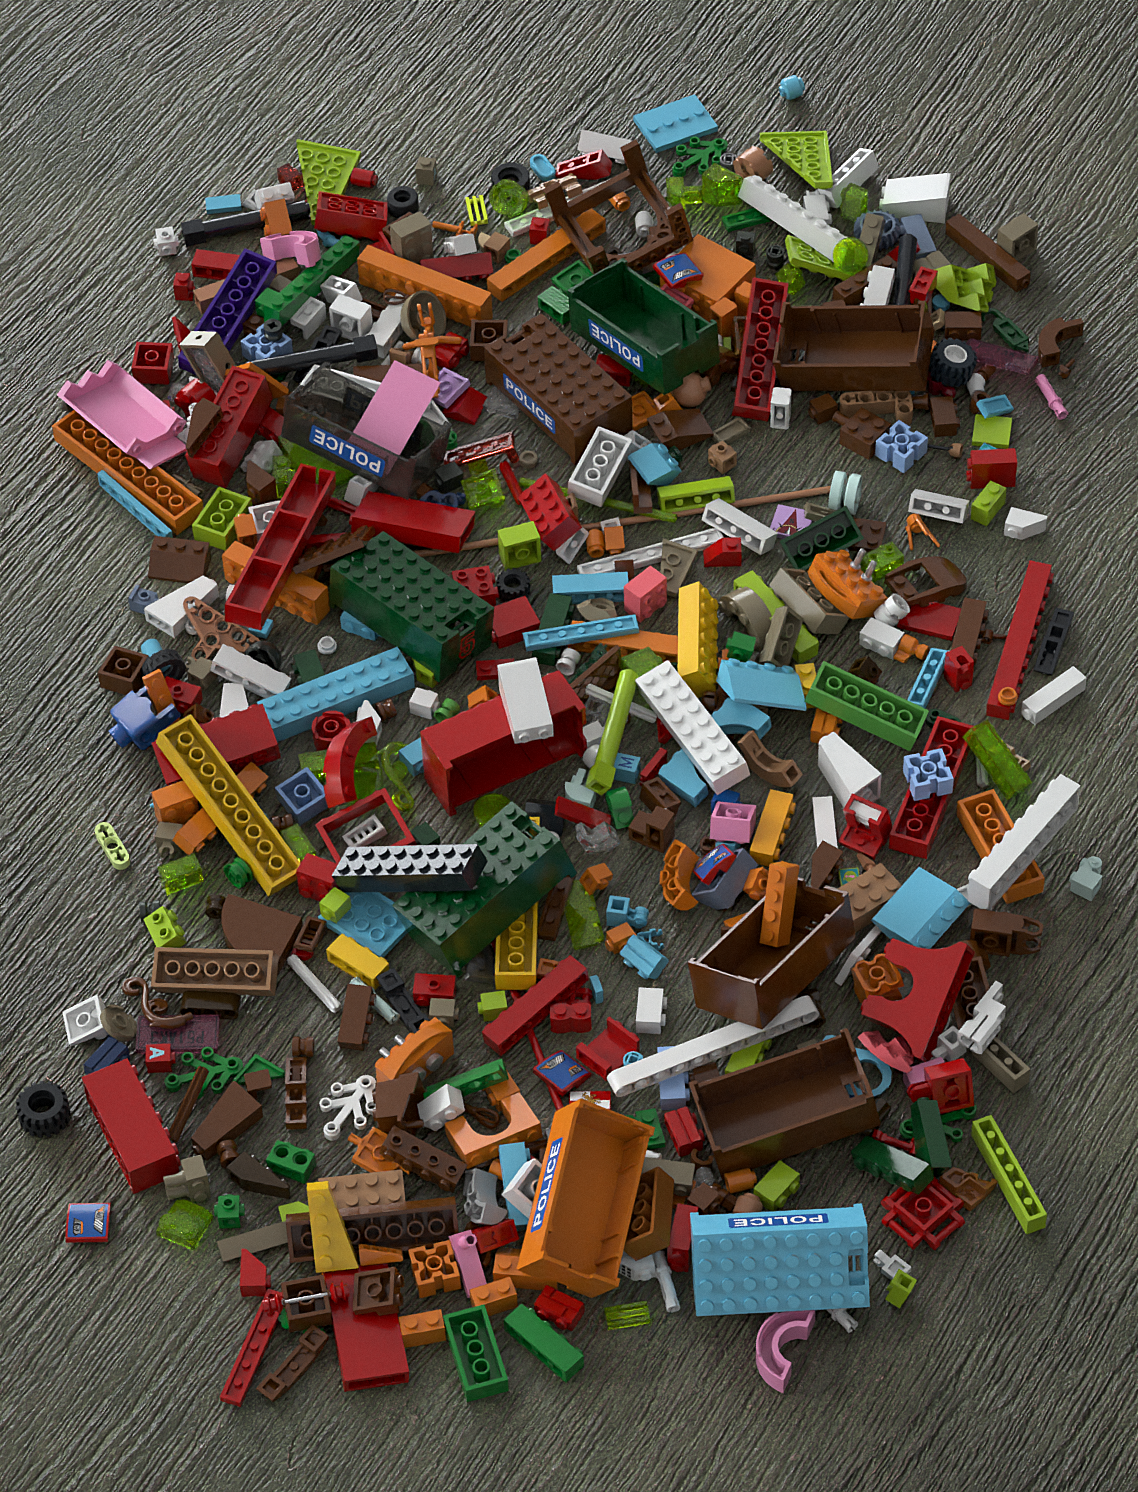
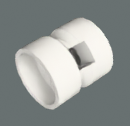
M892 594L885 601V604H882L874 611V616L877 620L894 627L899 622V619H902L910 612V608L901 596Z

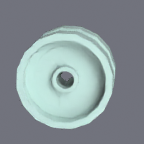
M835 471L830 488L828 508L837 511L842 508L844 502V506H847L851 515H855L861 498L862 475L851 474L847 482L846 472Z

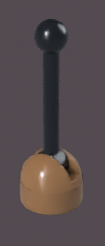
M953 443L950 447L927 445V448L949 451V454L955 458H961L963 444Z

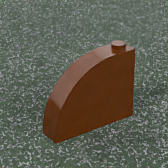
M228 894L222 908V928L228 949L273 950L279 956L278 976L303 927L302 917Z

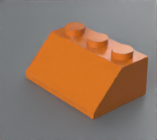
M498 1248L494 1261L493 1282L510 1277L514 1288L543 1290L548 1285L558 1290V1282L548 1278L540 1279L517 1270L522 1249Z

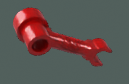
M880 1130L873 1131L871 1136L873 1139L909 1151V1155L916 1158L914 1137L909 1143L890 1137Z

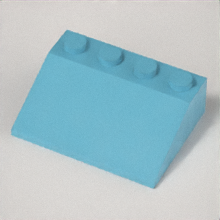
M733 658L721 660L716 682L733 702L806 711L807 708L806 702H804L805 698L800 678L793 670L794 668L786 665L776 667L770 663L759 665L754 661L744 663Z
M918 867L871 921L890 940L894 938L916 947L930 949L970 902L956 888Z

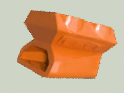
M878 954L869 962L865 960L858 961L855 967L850 968L854 979V992L861 1004L868 998V995L883 996L890 1001L902 999L898 989L904 986L902 976L898 969L884 957L885 954Z

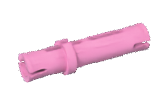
M1044 374L1038 375L1035 382L1047 399L1049 408L1053 409L1059 420L1065 419L1068 411L1063 406L1062 399L1057 396Z

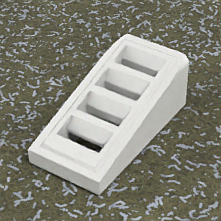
M374 814L342 837L349 847H364L388 833ZM362 834L364 838L360 839L358 835ZM353 837L357 840L355 844L351 840Z

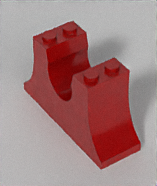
M892 938L891 942H888L885 946L884 957L903 973L912 974L913 988L906 998L899 1001H890L883 996L868 995V998L861 1005V1014L870 1022L902 1035L910 1045L913 1056L921 1063L930 1061L933 1057L931 1052L937 1048L938 1036L944 1031L975 951L968 944L961 941L946 948L926 949Z

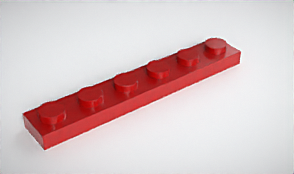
M267 1289L263 1300L266 1299V1295L269 1298H274L275 1293H277L282 1301V1293ZM261 1303L220 1395V1401L241 1407L277 1326L278 1317L281 1314H278L277 1311H272L271 1316H269V1312L264 1313L263 1303Z

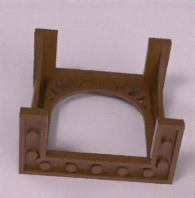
M636 139L620 147L628 170L569 202L566 201L563 189L558 181L543 189L557 227H562L593 275L610 266L611 261H618L622 258L627 260L630 269L635 272L694 241L683 206L679 203L670 207L649 176L639 143ZM636 185L657 216V228L653 237L640 249L622 255L607 254L602 245L595 248L574 217ZM661 234H668L666 237L662 239L658 238V236Z

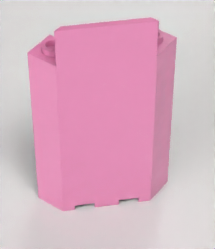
M107 360L98 374L87 370L78 384L67 380L57 394L121 450L137 458L150 470L187 451L186 444L177 438L187 421L122 367L110 360Z

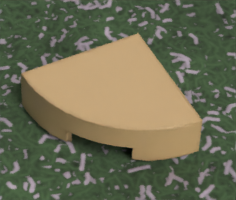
M481 232L478 237V243L484 252V243L491 236Z

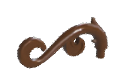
M130 977L122 983V991L128 996H138L140 994V990L132 989V986L140 985L143 988L141 1009L145 1018L151 1023L149 1027L176 1029L185 1026L186 1022L193 1019L191 1012L174 1017L169 1016L168 1018L157 1016L167 1012L168 1004L161 998L149 1001V988L143 978Z

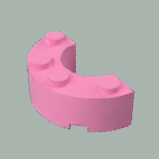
M290 231V235L281 236V233L260 238L263 256L274 261L287 257H296L297 264L313 267L316 265L315 262L321 258L318 236L311 231Z
M815 1310L776 1312L763 1323L756 1339L757 1368L765 1382L781 1393H784L791 1377L792 1363L784 1359L779 1350L783 1344L790 1340L808 1339L815 1324Z

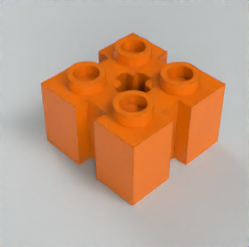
M450 1240L434 1243V1248L426 1250L425 1246L408 1250L413 1277H415L419 1299L436 1295V1290L441 1288L444 1289V1293L461 1289L460 1274L456 1261L454 1262V1253Z

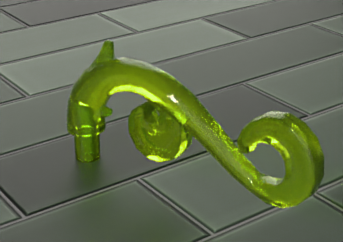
M393 741L385 745L377 754L381 755L384 772L400 790L393 794L391 798L399 811L407 812L413 808L414 799L400 779L406 777L408 770L401 761H396L391 765L390 756L392 753L397 755L399 750L409 744H404L402 741ZM402 793L407 798V803H404L400 800L399 796H401Z

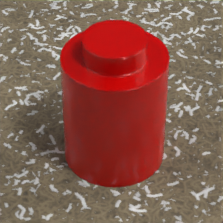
M353 168L350 179L351 185L371 189L373 186H376L378 176L375 171Z

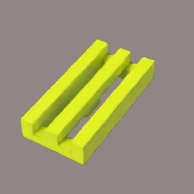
M479 195V198L472 196V199L465 197L470 225L488 224L483 195ZM477 203H480L484 220L480 219ZM470 204H474L477 221L473 219Z

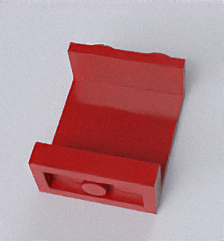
M609 1016L607 1018V1028L588 1046L582 1042L576 1046V1058L607 1081L609 1073L624 1066L623 1057L625 1054L632 1051H640V1039L634 1032H629L625 1029L621 1022L615 1021Z

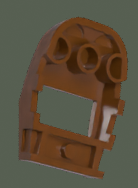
M940 556L910 560L887 573L884 581L893 594L901 596L907 602L909 608L916 604H919L920 607L929 606L930 602H945L947 597H955L965 591L967 587L966 577L954 563ZM923 567L938 586L919 594L905 577V573L911 570L914 572Z

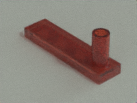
M511 431L444 451V466L453 461L457 466H462L505 453L511 463H516L519 460V455L515 450L514 435Z

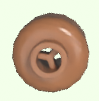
M744 1193V1195L738 1196L733 1214L761 1212L763 1204L758 1196Z

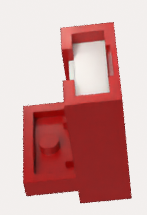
M852 793L843 809L847 826L838 842L842 846L875 860L882 845L886 844L893 827L888 809Z

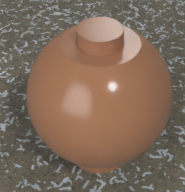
M693 372L683 378V385L671 391V394L679 405L691 408L701 404L706 398L707 391L712 390L708 376L702 378L699 373Z

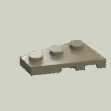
M663 538L660 573L667 577V595L677 598L679 588L683 586L698 554V550Z

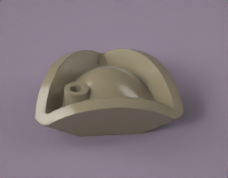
M605 598L588 599L577 605L581 615L589 621L617 617L614 602Z

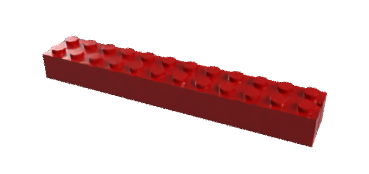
M300 464L225 603L226 622L257 630L262 629L293 570L292 567L297 563L296 560L299 559L335 491L336 472L320 468L319 484H316L317 467Z

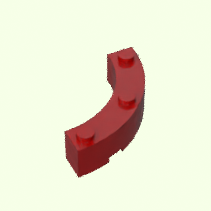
M372 716L344 727L338 735H335L328 747L323 773H326L324 792L328 809L358 800L354 785V766L361 746L369 738L378 735Z

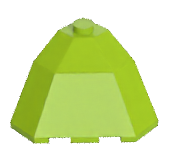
M984 263L965 269L950 264L934 269L938 271L936 288L948 302L982 313L989 311L988 302H991L993 297V291L991 290L997 283L993 265Z

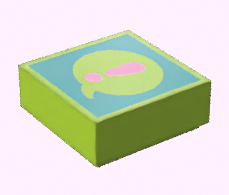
M858 867L838 870L840 886L860 876Z

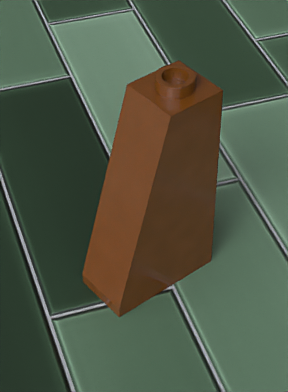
M233 1081L191 1137L193 1152L197 1156L201 1155L208 1161L217 1154L216 1146L220 1142L235 1140L263 1117L262 1105L236 1081Z

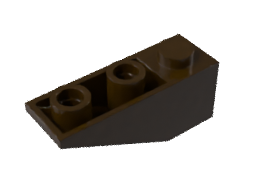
M244 1151L227 1166L228 1178L241 1189L284 1199L291 1198L290 1186L287 1181L282 1178L279 1179L269 1167L265 1168L261 1165L254 1155L250 1156Z

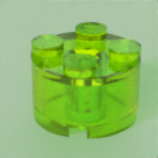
M504 179L492 186L489 193V201L493 209L503 216H521L528 205V192L515 181Z

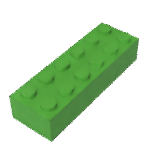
M823 661L804 701L908 751L914 745L929 710L825 661Z

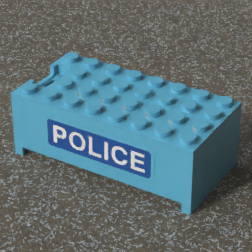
M853 1204V1207L715 1215H699V1212L690 1213L693 1293L696 1316L870 1307L867 1255L868 1233L862 1204ZM855 1255H860V1271H856ZM848 1256H852L853 1271L848 1269Z

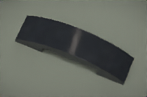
M394 968L376 977L393 1010L400 1015V1020L410 1033L413 1032L415 1034L420 1030L419 1027L425 1020L430 1021L425 1013L422 1014L407 992L403 980Z

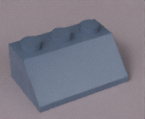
M744 848L733 850L732 852L737 857L728 871L724 872L719 869L709 886L700 881L692 892V896L698 902L716 910L732 907L738 894L743 891L742 889L749 871L758 866L756 861Z

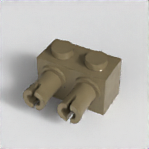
M201 1155L181 1160V1172L163 1177L168 1201L187 1196L192 1203L196 1201L201 1202L211 1197L208 1177Z

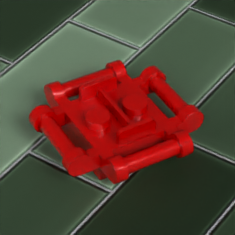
M934 1176V1179L919 1195L899 1187L889 1197L883 1198L881 1204L890 1212L883 1217L881 1223L885 1227H890L908 1243L907 1246L912 1250L923 1239L933 1250H936L947 1236L965 1224L964 1218L956 1212L963 1207L965 1202L960 1197H955L943 1187ZM898 1217L901 1220V1224L905 1228H907L912 1234H914V1236L907 1232L894 1219ZM948 1217L952 1220L937 1235L931 1234Z

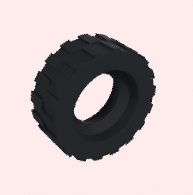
M515 162L500 164V166L495 167L491 174L493 192L504 199L522 197L524 190L528 191L530 188L529 171L522 164ZM507 177H515L519 179V182L505 184L502 180Z
M174 649L160 650L152 654L144 662L142 675L144 677L157 669L171 665L166 671L162 672L164 678L167 676L180 680L186 672V665L179 653Z

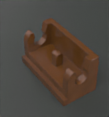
M659 777L642 784L639 798L651 812L654 811L656 806L669 809L676 816L681 801Z

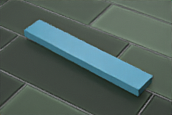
M104 470L98 472L99 485L156 536L173 538L172 530Z
M633 614L524 632L523 639L527 652L639 633V626L636 615Z

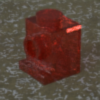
M289 163L277 168L278 181L281 184L290 182L293 191L304 186L303 173L301 171L298 172Z

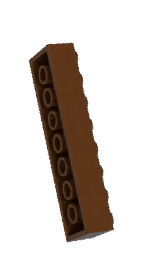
M455 1197L339 1209L357 1256H359V1244L407 1251L421 1246L434 1248V1243L450 1240L449 1236L459 1233ZM309 1212L286 1214L290 1263L315 1260Z

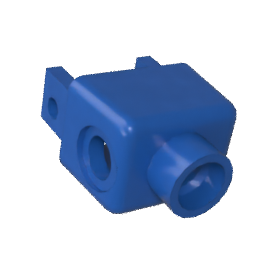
M144 686L137 693H134L132 690L111 709L110 713L117 724L108 732L122 749L133 741L140 750H145L157 739L159 732L166 729L181 716L176 707L171 703L155 716L151 711L152 703L146 687Z

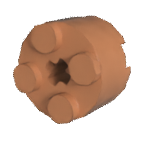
M752 146L733 161L736 173L735 178L738 182L742 183L744 178L753 175L761 177L762 181H764L773 172L771 159L767 160L763 155L765 152L762 149Z

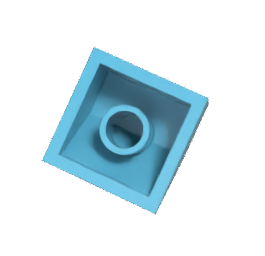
M650 443L628 456V459L648 485L668 486L681 472L678 462L670 456L667 447L661 443Z

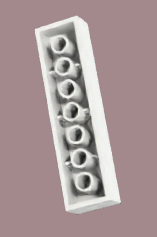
M668 660L635 679L640 694L717 795L750 776L744 758Z
M1062 774L1056 780L1053 779L1049 783L1048 789L1039 794L1034 805H1030L1025 815L1016 820L1012 830H1008L1004 834L1002 841L994 845L988 857L985 856L980 862V866L976 870L971 871L968 877V902L980 909L990 911L1077 811L1081 785Z

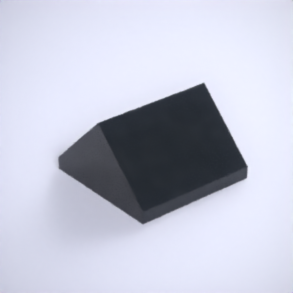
M530 798L525 805V812L529 817H540L541 828L545 827L548 831H553L559 837H562L566 819L555 815L556 802Z

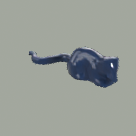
M395 490L390 494L408 498L401 490ZM430 490L419 501L458 508V506L466 504V494L461 492L441 494L437 490Z

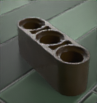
M185 991L182 996L180 1013L184 1015L191 1012L193 1017L216 1019L217 1017V1019L234 1020L239 1015L241 997L238 994L229 992Z

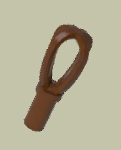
M387 289L383 294V300L386 304L397 305L404 303L411 295L399 290ZM388 292H395L401 294L404 297L391 296L386 294ZM386 298H397V299H403V300H401V301H396V302H389V301H387Z
M463 1102L464 1112L471 1114V1116L475 1117L478 1122L487 1128L497 1127L500 1119L496 1111L488 1108L473 1107ZM481 1115H484V1116H487V1117H489V1118H492V1119H494L495 1121L489 1120V1119H487V1118H485V1117H483V1116H481Z

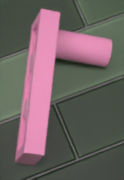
M471 1230L451 1235L449 1238L466 1296L470 1298L469 1289L487 1283L475 1245L477 1238L472 1234Z

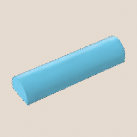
M930 649L909 694L908 701L926 709L944 670L945 653L948 650Z

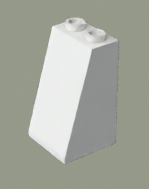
M951 173L887 179L886 187H882L881 197H884V199H880L879 209H882L883 212L889 211V214H894L895 218L899 219L921 214L924 221L945 223Z
M536 657L498 665L499 691L514 743H525L553 736V722Z
M832 732L828 736L822 737L819 741L818 767L843 808L852 793L871 802L879 799L881 773L836 733Z

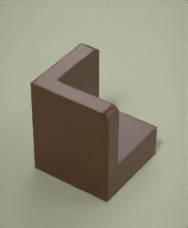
M268 1069L244 1074L247 1093L256 1101L258 1100L256 1091L272 1088Z

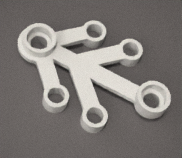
M363 1075L357 1079L356 1083L346 1085L341 1083L332 1084L331 1093L333 1096L340 1097L343 1093L355 1091L352 1096L335 1100L329 1098H322L320 1100V1109L323 1112L343 1107L333 1122H328L324 1126V1136L326 1139L334 1141L340 1137V1126L352 1110L355 1116V1128L358 1130L366 1128L367 1120L362 1114L359 1101L364 1095L367 1102L365 1105L366 1112L373 1115V1109H376V1104L373 1102L372 1093L375 1090L376 1080L372 1076Z

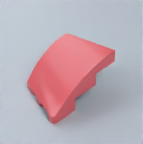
M879 1031L863 1032L858 1036L863 1045L884 1063L905 1073L912 1071L913 1068L910 1065L913 1064L914 1056L910 1046L903 1037H895L887 1043Z

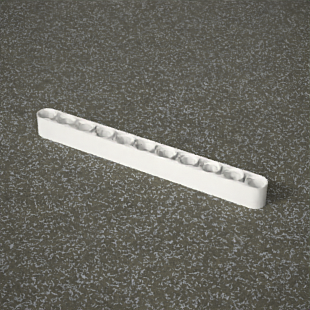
M802 996L792 1000L763 1030L736 1022L616 1069L609 1073L607 1080L615 1095L622 1097L808 1024L818 1018L819 1011L809 996Z

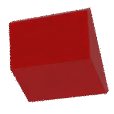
M468 387L447 409L444 408L442 413L447 418L475 425L488 402V397L473 387Z

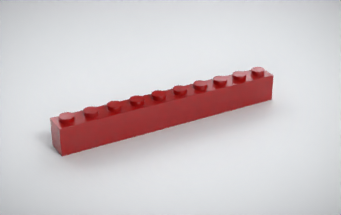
M1029 561L987 702L986 716L1009 720L1010 714L1015 713L1017 702L1009 706L1003 705L998 700V694L1003 688L1011 687L1016 691L1017 699H1019L1021 691L1019 684H1023L1025 678L1023 670H1027L1029 665V658L1027 656L1032 655L1034 644L1031 643L1032 640L1036 641L1038 633L1036 626L1040 627L1042 619L1040 612H1044L1046 606L1044 598L1049 597L1050 587L1048 585L1052 584L1054 579V573H1051L1052 565Z

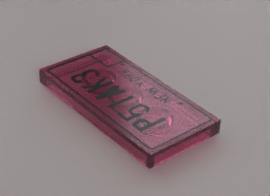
M970 338L967 341V345H970L972 350H975L978 362L1029 375L1039 360V356Z
M157 1015V1016H159V1017H164V1018H168L169 1016H170V1017H174V1016H177V1015ZM193 1015V1019L186 1022L185 1026L176 1029L149 1027L151 1023L145 1016H138L136 1054H146V1045L171 1044L172 1052L201 1053L204 1047H211L214 1053H218L220 1015Z

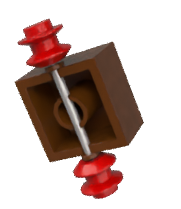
M319 1275L282 1282V1301L281 1297L275 1293L274 1298H269L266 1295V1299L262 1300L264 1313L269 1312V1316H271L272 1311H277L278 1314H281L283 1308H285L289 1332L308 1329L312 1324L316 1327L331 1325L332 1317L328 1299L331 1296V1300L335 1304H337L340 1298L346 1302V1297H350L348 1284H343V1281H341L339 1286H335L332 1282L329 1290H326L324 1276Z

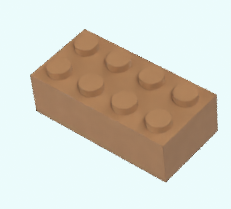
M882 863L838 888L839 890L849 892L855 933L871 924L872 918L902 886Z
M402 1169L318 1178L319 1182H329L338 1209L406 1202Z

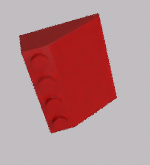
M319 191L314 229L320 232L332 231L338 235L350 234L356 238L368 237L373 241H379V232H383L382 228L386 227L387 202Z

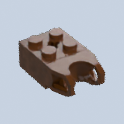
M974 909L970 940L977 941L978 948L986 950L987 954L1010 957V954H1034L1039 952L1042 940L1038 937L1042 935L1043 924L1024 915L989 911L987 909ZM1031 925H1036L1039 928V930L1037 932L1028 931V927ZM1034 941L1037 943V947L1029 948L1026 942Z

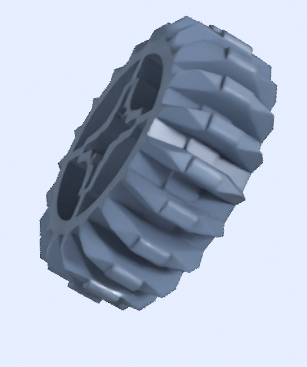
M874 209L873 212L867 210V213L884 216L885 219L879 250L881 251L882 248L887 250L889 246L893 247L895 243H898L901 236L898 218H895L894 214H889V211L883 212L882 209L880 211ZM861 213V216L857 217L854 224L856 242H859L866 216L865 213Z

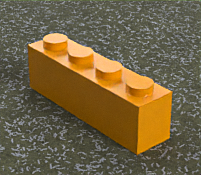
M770 789L750 848V856L757 864L769 866V864L779 859L781 851L779 846L784 844L786 837L784 831L789 829L791 822L789 816L795 812L796 803L793 802V794Z

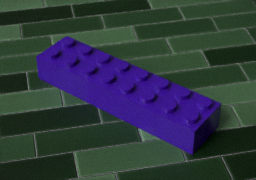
M244 248L194 331L217 332L225 347L230 351L243 330V323L256 309L255 300L270 286L277 274L276 261ZM181 350L178 355L179 368L196 375Z

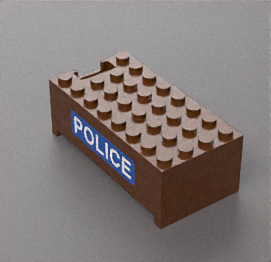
M542 313L522 324V330L506 339L502 336L484 347L486 382L490 386L493 383L570 455L571 462L574 465L579 463L598 426L622 436L632 430V396Z

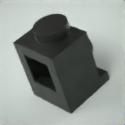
M738 231L736 254L747 260H753L756 233Z

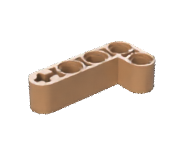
M859 391L843 393L840 396L839 411L848 417H852L862 407L875 415L895 413L896 421L900 420L907 425L912 423L913 403L910 391Z

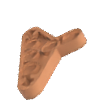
M189 596L184 600L183 609L200 638V641L192 651V657L195 659V662L198 660L195 658V654L199 651L206 654L205 659L209 660L215 651L218 652L223 644L245 654V651L250 646L248 643L252 645L260 641L239 625L226 622L224 615L198 598ZM188 603H195V607L200 610L198 616H196L197 610L195 608L188 609ZM210 612L213 616L210 620H204L202 614ZM220 622H225L228 624V628L221 631L217 628V625ZM237 632L242 633L244 636L240 641L233 639V635ZM215 637L217 639L216 644L208 645L206 643L207 638Z

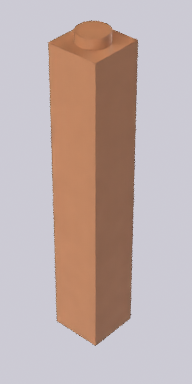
M293 257L276 261L277 274L275 278L281 275L293 281L299 276L301 267L295 262ZM225 279L193 290L195 303L201 314L206 312Z

